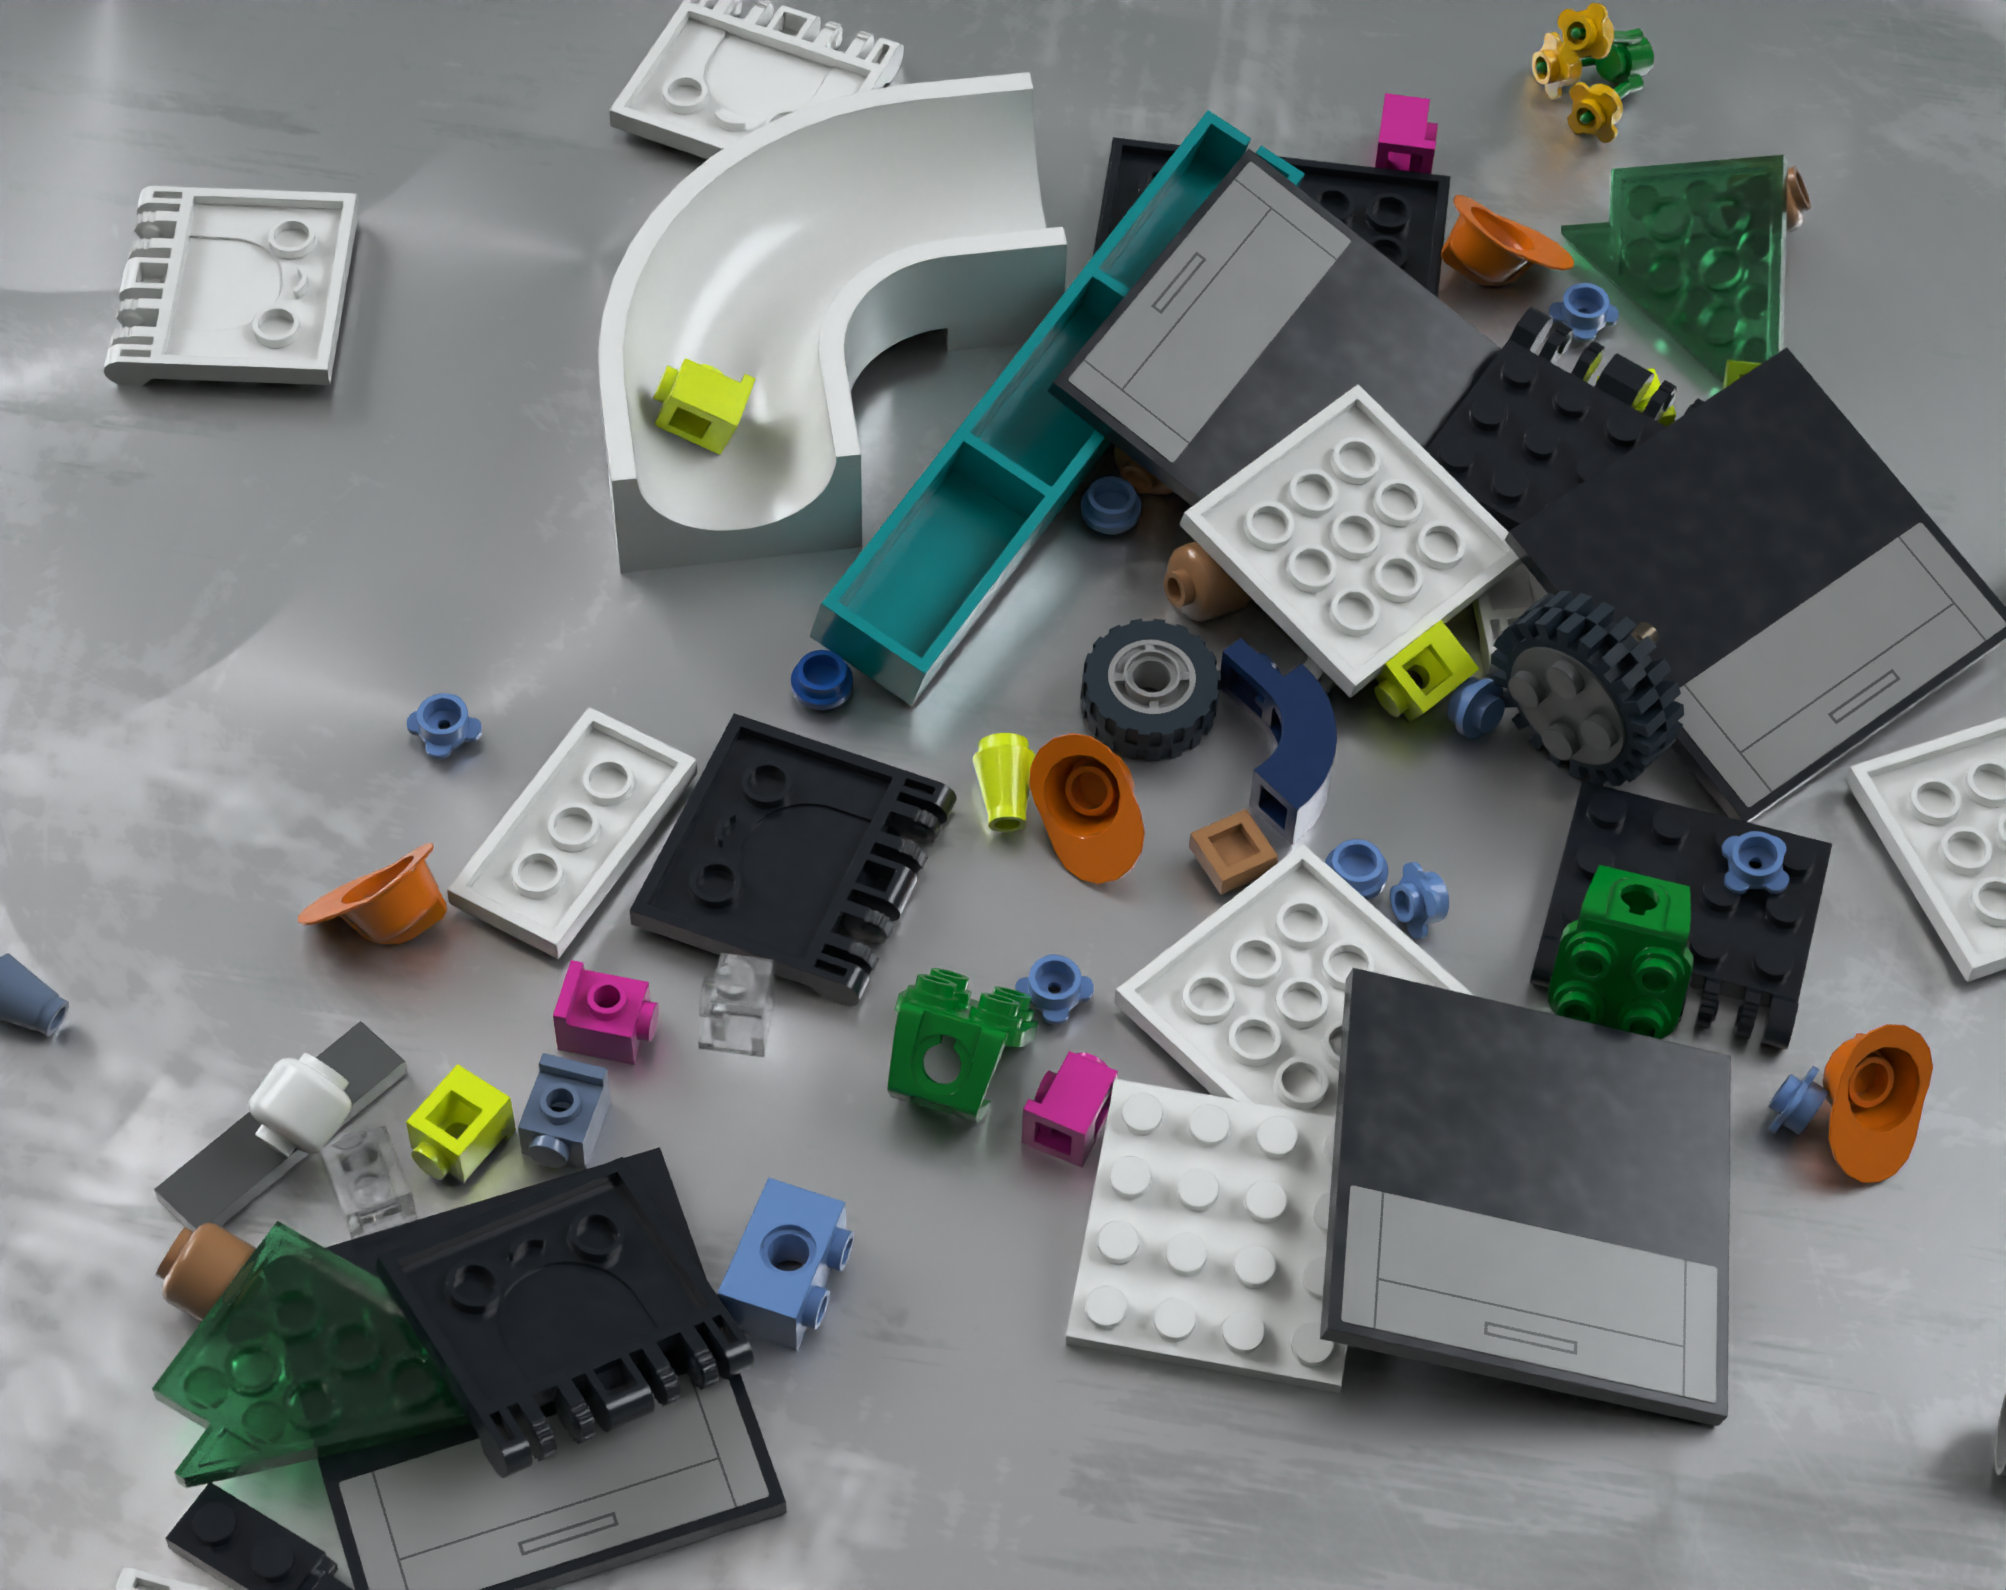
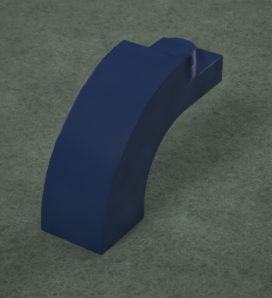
M1240 638L1222 651L1220 689L1267 732L1276 748L1266 761L1253 770L1249 806L1293 846L1314 825L1327 801L1337 744V727L1334 711L1323 687L1303 664L1283 676L1278 666L1269 656L1263 653L1258 654Z

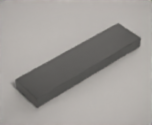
M361 1021L316 1057L349 1082L344 1092L349 1096L352 1108L338 1130L408 1073L405 1060ZM249 1111L157 1186L154 1191L157 1200L191 1231L194 1232L200 1225L209 1222L222 1227L309 1154L295 1148L290 1157L286 1158L254 1136L261 1124L253 1118Z

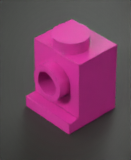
M1385 93L1375 168L1432 173L1438 123L1427 122L1430 99Z
M571 960L553 1013L557 1050L635 1065L641 1042H651L653 1040L658 1024L659 1003L651 1002L649 982L585 970L584 962Z
M1069 1051L1058 1073L1050 1070L1047 1071L1038 1087L1034 1101L1028 1099L1023 1108L1021 1143L1083 1168L1107 1122L1115 1078L1118 1079V1071L1109 1068L1106 1063L1092 1054L1084 1052L1075 1054Z

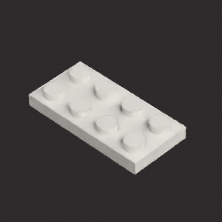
M588 707L447 889L449 904L559 959L697 775L696 758Z

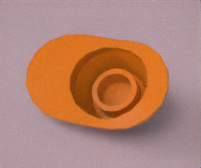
M1455 195L1453 203L1460 215L1442 248L1441 257L1444 263L1469 280L1483 286H1500L1513 282L1533 264L1562 271L1573 268L1574 260L1569 252L1547 236L1497 215L1471 198Z
M1070 733L1054 737L1039 749L1031 764L1029 780L1034 803L1041 815L1054 851L1065 869L1080 880L1097 884L1118 880L1133 869L1142 853L1145 835L1141 811L1134 796L1135 785L1131 772L1119 756L1092 736Z
M426 843L392 865L357 878L325 894L307 906L298 915V924L304 926L318 924L340 916L369 941L379 944H401L414 939L443 919L447 912L446 901L440 893L439 886L425 861L432 852L434 844Z
M1886 1024L1869 1031L1867 1034L1858 1033L1854 1038L1843 1042L1833 1051L1825 1065L1822 1082L1823 1088L1828 1091L1826 1100L1832 1107L1829 1123V1143L1833 1158L1846 1175L1862 1183L1881 1182L1895 1175L1908 1160L1917 1137L1924 1100L1930 1085L1933 1063L1930 1047L1922 1035L1905 1025Z

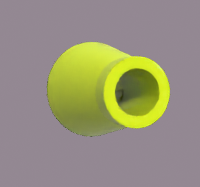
M996 733L982 738L978 742V752L972 758L988 814V827L997 832H1014L1026 826V809L1030 792V768L1036 755L1029 749L1027 738L1019 734Z

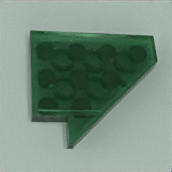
M1784 155L1611 169L1609 222L1561 226V235L1570 247L1722 384H1724L1727 360L1763 363L1783 350L1788 163Z
M279 1221L274 1224L152 1387L156 1400L206 1429L174 1472L177 1482L185 1488L471 1423L382 1281Z

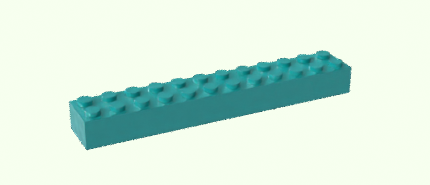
M1206 111L820 604L809 637L830 651L837 653L843 660L913 706L1112 443L1047 392L1048 389L1242 157L1251 141L1250 137L1211 111ZM1261 145L1255 153L1299 187L1305 174Z

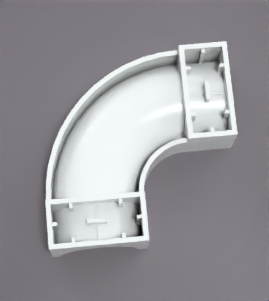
M1030 72L922 82L871 89L827 100L790 113L744 135L711 156L684 178L652 211L631 241L614 275L603 310L598 345L601 406L620 573L862 547L861 451L850 393L860 373L875 357L890 346L911 336L931 330L943 329L947 351L1025 343L1065 293L1067 240L1064 227L1047 228L1036 160L1033 84ZM687 358L698 364L713 366L725 376L738 382L741 381L744 374L756 378L738 427L721 455L655 425L662 402L653 399V395L667 365L679 370L684 359Z

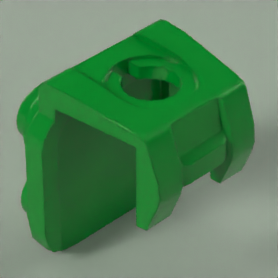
M1599 865L1583 901L1579 920L1566 925L1562 933L1548 989V1003L1552 1011L1559 1016L1657 1039H1664L1673 1033L1678 1024L1694 963L1693 955L1686 947L1691 923L1690 886Z
M931 968L929 975L918 974L915 985H908L906 990L898 994L895 1011L898 1012L894 1031L887 1091L892 1098L909 1103L916 1102L920 1106L947 1114H955L958 1118L979 1123L991 1104V1101L985 1100L984 1097L1004 1047H1023L1034 1040L1038 1021L1033 1019L1034 1010L1029 1008L1032 997L1014 989L994 986L992 994L981 993L980 1000L971 999L972 992L967 989L969 982L967 976L945 969ZM943 1035L956 1039L954 1050L958 1053L961 1060V1071L958 1077L949 1083H938L932 1080L924 1068V1057L931 1047L941 1044Z

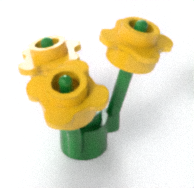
M1591 3L1586 10L1576 12L1574 9H1565L1560 13L1557 25L1562 30L1563 41L1561 42V38L1556 32L1546 33L1541 50L1533 54L1532 70L1538 83L1545 85V91L1552 100L1559 99L1562 96V87L1573 85L1569 90L1570 98L1573 100L1572 113L1567 117L1569 127L1577 134H1592L1597 136L1602 143H1609L1618 134L1615 124L1621 119L1623 114L1621 99L1631 92L1643 89L1644 82L1642 77L1651 71L1654 63V53L1651 44L1643 36L1641 29L1636 28L1629 31L1614 30L1613 24L1608 18L1606 7L1600 3ZM1595 65L1598 74L1611 83H1619L1620 85L1614 89L1604 84H1595L1589 87L1586 83L1578 81L1581 77L1582 67Z

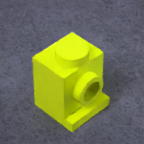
M687 358L684 359L679 370L667 365L653 395V399L662 402L655 425L721 455L738 427L756 378L744 374L741 381L738 382L725 376L713 366L698 364Z
M1440 620L1384 664L1382 673L1376 677L1380 684L1374 688V692L1378 701L1388 713L1395 717L1403 713L1408 721L1412 722L1480 668L1444 622ZM1407 670L1416 671L1421 676L1423 681L1421 689L1407 673Z
M459 1064L450 1071L406 1121L411 1149H413L411 1156L414 1162L425 1173L438 1180L443 1179L449 1172L462 1182H465L503 1138L508 1141L516 1132L511 1097Z

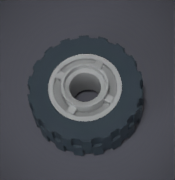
M1154 619L1153 621L1131 620L1130 624L1124 626L1117 625L1109 629V634L1103 638L1100 636L1093 644L1092 653L1087 654L1084 662L1080 699H1082L1083 719H1087L1089 723L1088 729L1094 737L1098 736L1103 741V744L1108 746L1112 752L1116 750L1123 753V757L1135 760V757L1147 759V762L1159 761L1160 758L1166 757L1173 759L1181 756L1182 752L1189 748L1193 750L1200 744L1201 737L1204 734L1208 735L1213 726V719L1216 717L1221 684L1220 670L1216 668L1217 659L1213 651L1209 652L1205 647L1206 642L1200 636L1192 635L1187 631L1188 628L1180 624L1175 626L1165 623L1166 620ZM1151 687L1159 690V692H1146L1141 688Z

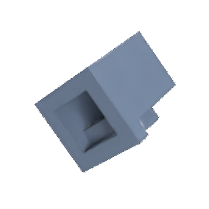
M546 1053L542 1054L539 1061L537 1079L518 1125L523 1155H528L537 1163L551 1168H562L568 1165L584 1170L587 1169L611 1104L607 1068Z

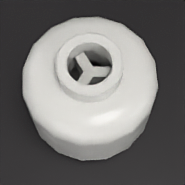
M305 1052L299 1060L288 1057L278 1060L248 1104L251 1115L261 1124L254 1136L286 1158L290 1157L295 1148L308 1154L320 1153L350 1113L352 1108L351 1100L344 1092L349 1082L328 1065Z

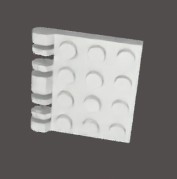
M683 0L610 108V126L709 159L744 135L785 115L827 100L871 89L883 88L885 83H891L898 72L903 59L904 46L882 37L874 45L875 39L873 34L861 31L856 35L847 51L843 53L837 51L842 42L843 29L841 24L827 21L824 29L820 31V17L782 5L773 17L774 6L772 1L758 0L745 19L742 20L737 18L742 9V0Z
M148 186L144 188L140 193L137 208L138 218L135 221L133 230L140 239L133 240L132 247L129 250L128 259L130 260L127 261L119 295L120 305L117 308L115 317L122 327L114 329V334L111 337L110 348L108 349L104 367L105 376L116 384L143 386L152 378L330 385L359 213L357 193Z

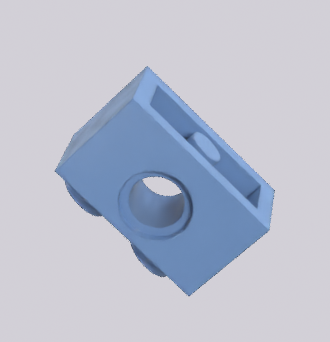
M768 1177L717 1293L743 1333L798 1351L807 1327L815 1330L818 1329L826 1312L830 1291L824 1287L832 1269L838 1271L844 1269L854 1241V1232L846 1229V1202ZM787 1260L798 1261L804 1264L801 1268L794 1271H782L775 1267L777 1264Z

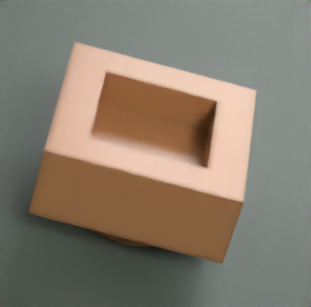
M1246 809L1190 833L1189 848L1220 895L1258 879L1278 863L1277 853Z

